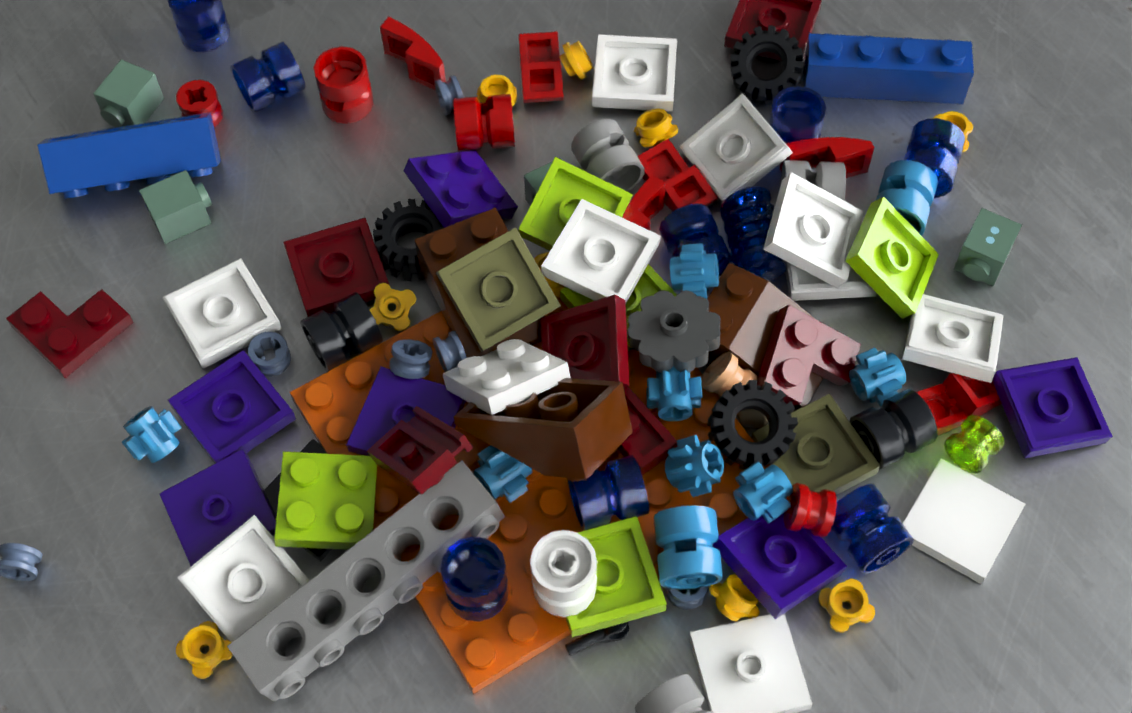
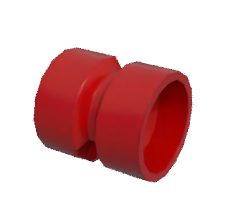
M335 47L323 52L316 59L314 65V74L323 111L328 118L338 123L358 122L371 112L374 104L366 59L359 51L350 47Z
M511 94L488 95L485 102H480L476 96L453 98L458 152L481 150L484 143H488L492 149L515 147Z

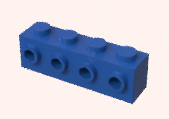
M809 33L804 56L803 96L964 104L974 75L972 41Z
M211 112L49 138L37 144L49 194L62 192L64 198L89 194L88 188L104 185L105 191L121 190L130 187L129 181L146 178L147 184H155L171 177V174L180 173L187 170L190 178L212 174V167L218 166L221 161Z

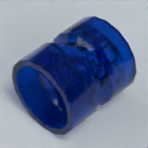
M168 0L181 41L188 49L195 52L212 51L222 46L229 38L230 27L221 0Z
M284 42L262 50L260 59L249 56L231 65L235 82L245 102L254 113L275 104V99L278 95L288 98L306 88L301 70Z
M800 86L788 87L780 91L774 98L769 124L785 143L820 138L826 114L824 99L810 88Z
M925 119L913 126L904 160L922 163L931 168L936 174L938 184L934 198L946 196L952 191L965 144L964 133L957 125L942 119Z
M691 204L676 209L660 223V234L672 257L680 256L682 245L703 243L706 254L716 253L719 276L723 274L727 265L732 263V257L724 239L718 234L719 229L709 207L704 204Z
M633 455L608 461L604 471L600 472L596 469L587 480H568L574 510L582 531L610 524L613 515H616L620 520L649 514V502L644 480Z
M875 484L859 487L837 501L836 515L831 528L840 541L850 542L847 552L863 574L872 573L888 565L907 551L914 542L913 537L898 516H888L891 506Z
M471 536L458 540L447 549L442 557L440 570L449 606L456 615L470 621H483L499 613L507 602L509 586L504 556L497 545L485 538Z

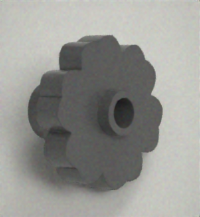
M659 291L654 296L643 298L641 301V311L632 313L628 318L629 347L639 351V361L642 365L652 367L653 370L659 373L669 371L673 366L680 372L687 370L689 373L695 368L706 365L709 360V351L716 350L720 346V316L714 312H709V301L706 298L697 296L691 291H682L676 296L669 291Z

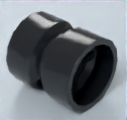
M356 292L335 302L333 312L328 313L320 310L300 321L302 330L313 352L326 371H330L349 361L350 352L356 351L362 354L383 342L382 334L371 311Z
M911 389L904 390L884 400L882 408L877 410L872 406L852 416L849 421L880 464V469L902 459L905 451L914 453L932 444L938 437L937 425L930 408L923 398Z

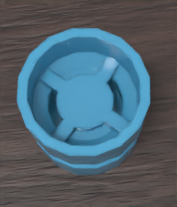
M911 160L892 162L885 167L876 200L885 197L922 236L937 188V176L931 168L919 162Z
M692 505L668 508L654 515L656 545L664 549L657 556L660 585L670 589H695L714 585L722 581L720 551L712 547V544L718 541L719 538L716 511L706 506Z

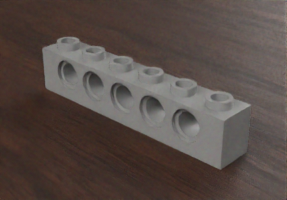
M461 460L444 474V477L438 484L430 487L422 495L418 494L227 647L261 694L274 702L279 698H288L302 688L305 683L304 678L319 666L325 667L335 662L343 654L344 646L359 634H368L382 623L383 615L396 604H403L413 599L422 590V583L437 571L441 573L453 567L461 558V552L473 542H481L489 538L498 529L499 522L505 518V515L496 500ZM459 515L458 522L453 528L439 530L440 522L446 516ZM420 545V551L414 559L406 562L401 561L402 553L407 547ZM381 575L379 586L372 592L363 593V586L366 580L371 576ZM342 606L340 617L334 623L325 625L324 618L326 613L332 607ZM301 636L302 644L300 649L294 655L286 657L285 650L287 644L292 639Z

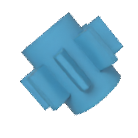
M703 243L682 245L680 256L670 258L672 289L691 291L697 296L707 299L709 288L719 286V269L716 253L706 254Z
M876 348L856 355L858 365H855L854 369L849 372L851 386L858 398L862 401L869 399L870 403L877 402L879 406H882L884 400L898 394L897 390L901 389L902 385L906 383V372L900 359L894 353L886 355L884 350L878 352Z
M674 366L669 371H662V373L656 371V378L647 379V408H658V416L666 421L688 419L693 414L692 408L701 407V398H703L701 377L691 378L690 372L688 373L687 370L680 372Z
M149 406L133 416L123 426L130 436L125 438L122 444L134 459L138 461L146 455L151 463H155L171 453L180 443L174 433L182 427L169 410L166 411V409L157 413L152 406Z
M697 435L677 440L678 447L668 450L669 456L665 461V472L669 482L678 488L680 493L689 490L692 497L712 492L711 485L721 482L720 477L724 472V460L720 450L714 444H711L710 440L699 442Z
M492 445L477 454L480 459L477 461L480 467L475 469L473 474L494 499L499 496H505L507 501L511 503L528 491L526 485L529 483L526 477L532 474L531 467Z
M757 461L735 478L740 487L733 491L734 499L741 511L749 519L755 521L760 516H763L765 521L770 523L791 508V504L786 498L793 494V487L786 474L778 466L771 464L764 469L761 463Z

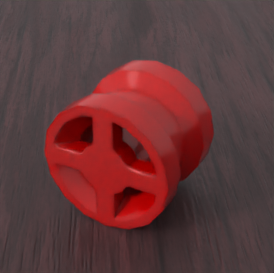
M192 80L179 88L176 94V101L182 111V117L211 112L214 128L221 122L223 110L218 101L216 89L211 83L204 80Z
M796 482L792 486L793 494L787 497L791 508L784 512L785 528L791 531H798L801 528L809 529L814 536L826 537L832 528L836 515V493L827 489H822L819 492L810 491L807 485Z

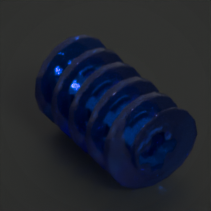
M758 186L747 187L728 196L720 208V214L724 221L723 227L727 235V243L731 250L730 256L734 265L763 279L772 281L786 272V265L782 262L783 259L763 250L774 212V205L770 203L772 199L770 190Z

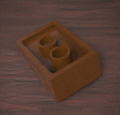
M496 208L414 239L419 268L450 330L457 333L467 358L483 356L497 350V346L507 340L519 339L530 345L542 342L540 318L481 352L436 275L437 271L508 232Z
M729 263L719 278V286L714 287L707 298L709 301V312L718 314L721 321L720 346L716 350L709 351V360L706 366H709L721 354L731 352L738 358V365L742 369H750L757 375L758 379L779 309L791 305L811 317L813 316L770 281ZM811 372L802 403L794 406L796 410L810 404L824 379L823 377Z
M565 378L558 381L557 386L540 394L535 392L531 398L518 404H509L505 406V410L494 415L488 414L478 408L475 403L470 402L453 417L455 425L541 474L563 477L569 481L587 480L633 433L623 383L617 381Z

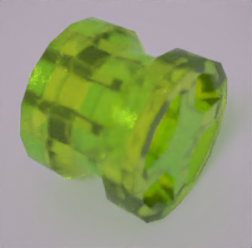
M977 415L968 416L961 425L960 433L951 434L944 443L945 451L951 460L963 470L974 474L981 473L988 464L987 458L997 455L1005 445L1004 438L995 425Z

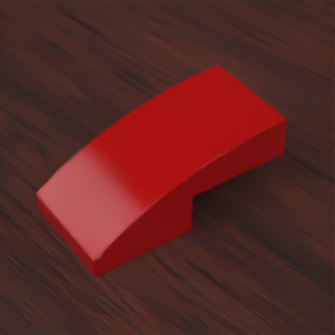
M388 16L380 26L384 53L407 63L409 79L436 91V80L440 79L442 82H446L444 64L438 53L411 28Z
M558 31L519 34L523 102L564 101Z
M822 137L786 143L793 153L785 160L808 161L811 168H816L820 161L844 162L846 178L868 172L875 147L871 141L857 138ZM783 162L780 163V167H779V169H780L781 172H782Z
M669 139L638 155L639 160L644 166V175L642 177L646 182L654 175L666 184L664 204L682 220L717 201L718 196L696 165L688 167Z
M652 175L634 195L622 218L650 230L651 219L664 208L666 184Z
M950 373L941 384L916 392L930 408L935 418L938 436L960 427L1002 404L993 381L989 383L955 373Z

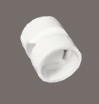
M555 531L542 537L533 548L530 558L534 597L541 608L550 614L561 617L577 615L587 609L595 596L597 588L595 550L586 538L572 531Z

